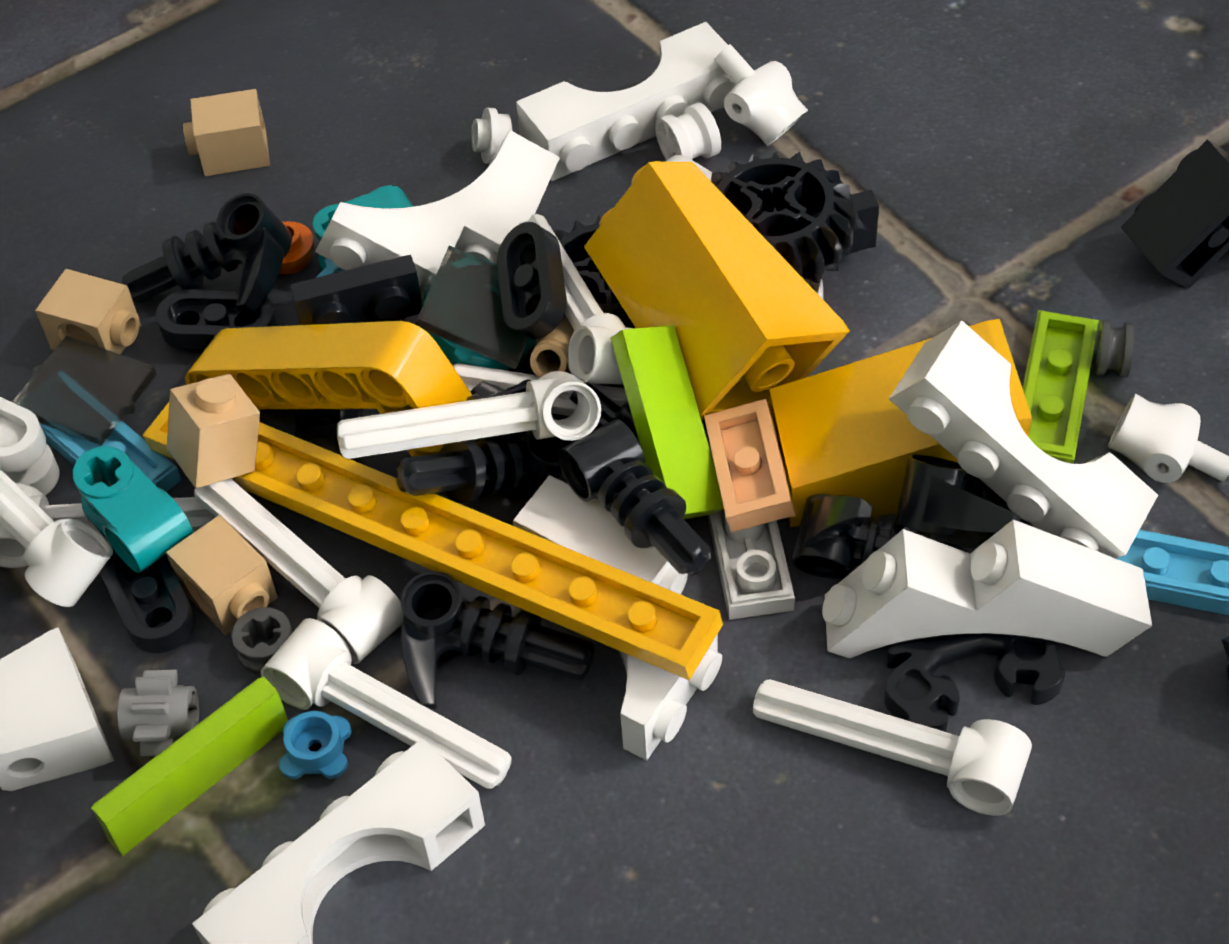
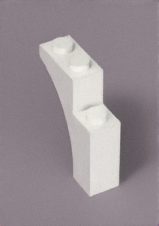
M509 130L485 172L467 187L442 200L422 206L391 209L361 207L340 202L315 252L331 260L336 266L344 270L411 254L417 271L423 302L427 287L432 283L436 274L446 266L448 260L454 263L461 260H485L497 264L498 251L506 235L519 225L520 222L528 221L536 213L560 157Z
M551 475L547 477L513 520V524L517 528L678 594H681L685 587L688 574H679L654 546L649 548L634 546L626 537L624 527L614 519L611 512L602 506L598 498L585 502L573 492L569 484ZM718 634L690 681L619 651L627 674L626 693L620 713L623 748L647 761L661 740L668 743L675 737L685 719L687 712L686 704L697 688L705 691L712 684L720 669L722 654L718 653Z
M1014 519L971 553L902 529L879 550L873 552L866 561L841 582L834 585L825 594L822 609L823 618L826 621L827 651L849 659L880 647L918 638L981 633L1041 638L1068 644L1108 657L1152 627L1142 568Z

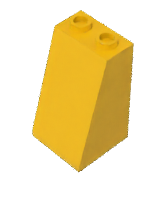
M654 161L648 162L634 174L631 186L615 207L602 216L599 228L584 246L635 328L675 326L701 420H705L704 415L763 399L767 400L769 406L770 388L808 377L850 332L844 321L693 162Z
M1000 319L987 320L969 326L1011 364L1009 384L1011 403L1021 428L1029 437L1032 416ZM930 339L769 389V409L795 511V516L788 517L790 527L800 526L806 499L818 494L862 498L873 506L871 516L897 514L909 455H928L958 462L950 452L929 434L915 428L908 420L907 415L889 400V397L924 343Z

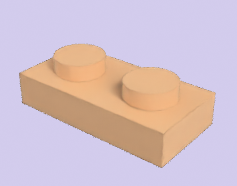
M763 399L704 415L725 516L731 532L795 516L767 400Z

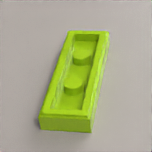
M1038 310L1022 388L1032 416L1029 439L1052 458L1074 464L1099 320Z
M675 326L624 329L619 331L610 339L639 443L644 454L645 464L667 488L674 489L685 500L686 512L683 519L716 514L724 509L719 483Z
M264 676L256 679L93 804L91 809L108 841L122 856L283 732V727L288 719L278 690Z

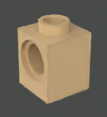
M69 269L64 270L35 310L51 350L111 367L124 349L135 341L141 326L127 285Z
M221 515L212 519L166 552L185 594L225 636L233 630L234 624L243 614L252 609L267 607L278 598L266 560Z

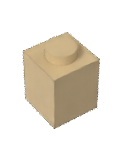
M256 89L190 99L192 122L183 123L184 137L189 156L199 155L205 176L270 166L267 132Z
M231 374L170 389L167 450L195 488L254 472L260 412Z

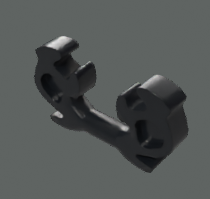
M992 633L953 634L933 640L913 639L899 642L889 648L887 667L894 669L886 682L884 703L887 710L894 717L946 732L948 717L936 711L944 709L949 715L955 716L958 712L960 696L956 684L949 676L937 677L932 675L941 665L978 653L997 655L999 658L995 665L994 679L999 690L1006 697H1011L1016 683L1034 685L1030 700L1033 705L1044 704L1057 696L1062 688L1066 672L1058 664L1055 641Z

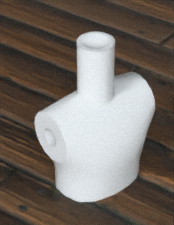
M731 44L714 58L719 66L736 83L724 99V108L727 114L734 121L752 130L767 147L808 112V109L798 100L792 89L789 71L781 63L770 61L753 70Z
M1136 393L1131 397L1114 429L1108 445L1109 448L1131 460L1149 477L1161 483L1177 481L1188 465L1222 482L1229 475V456L1198 441L1201 420L1200 415L1194 408L1181 403L1162 405L1150 402Z

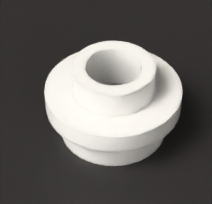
M485 108L482 118H475L473 120L471 133L472 148L474 152H481V157L485 164H490L509 130L512 131L510 115L498 114L496 108Z

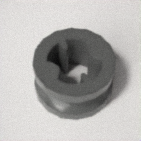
M1101 320L1095 349V375L1104 376L1106 371L1115 370L1119 377H1128L1134 347L1133 323L1124 322L1121 328H1113L1110 325V321Z
M259 607L249 610L239 617L233 626L231 637L241 665L247 671L261 675V669L293 632L289 619L282 611L271 607ZM275 635L276 642L271 646L260 642L254 647L252 641L258 636L268 640Z

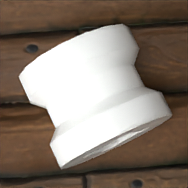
M700 102L686 107L684 114L675 117L669 114L656 121L657 141L666 161L674 155H683L691 160L698 156L710 158L721 151V137L716 121L709 109Z

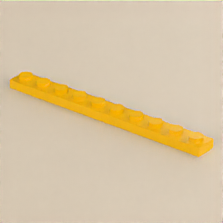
M168 402L142 436L151 450L174 459L167 450ZM259 422L255 471L231 478L248 492L432 571L445 573L460 583L689 681L723 626L720 610L437 494L412 496L408 492H402L396 482L398 478L354 460L343 458L339 454Z

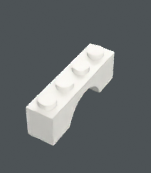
M704 22L661 40L658 68L649 78L636 86L620 91L596 92L578 88L564 81L516 101L520 136L560 157L550 179L554 181L655 137V124L657 119L669 114L675 117L684 114L686 107L698 102L704 104L710 112L724 107L726 95L736 83L719 66L714 58L728 44L707 22Z
M962 320L925 342L889 397V400L907 415L910 423L918 430L929 434L957 459L962 469L982 480L1007 502L1012 512L1019 515L1021 519L1029 521L1035 528L1113 558L1126 555L1158 494L1111 452L1084 464H1071L1052 458L1040 450L1025 434L1014 413L1009 387L1011 364Z
M421 738L405 752L400 751L389 756L380 765L375 776L351 796H343L332 802L324 810L319 821L294 842L288 841L276 847L266 857L262 867L237 888L224 890L215 896L206 906L203 915L192 923L201 943L313 944V924L317 910L333 885L355 869L381 861L408 862L432 871L485 826L479 792L424 738Z

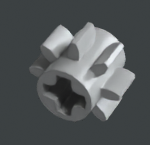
M144 670L143 677H136L135 679L136 688H123L120 693L117 713L119 732L123 740L140 742L141 757L157 756L199 724L197 690L194 686L177 685V670Z

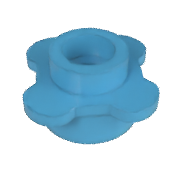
M308 711L291 718L285 723L283 727V740L286 754L279 759V768L285 777L298 779L304 774H322L328 779H334L346 771L348 761L343 754L344 741L351 735V727L347 719L338 715L331 717L329 714L321 711ZM314 744L322 745L318 751L309 750V747Z

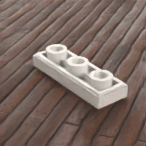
M724 509L716 514L707 515L729 620L794 611L795 596L777 520L731 532Z

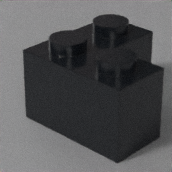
M1208 139L1197 150L1187 154L1181 160L1172 176L1155 193L1145 197L1137 205L1134 214L1121 226V229L1161 275L1188 289L1229 250V153Z

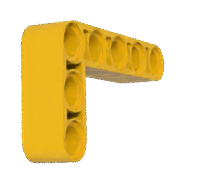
M405 321L226 328L217 333L185 376V381L188 385L208 378L231 374L257 409H377L380 414L463 402L472 395L431 335L421 327ZM444 444L409 449L407 451L411 457L438 454Z

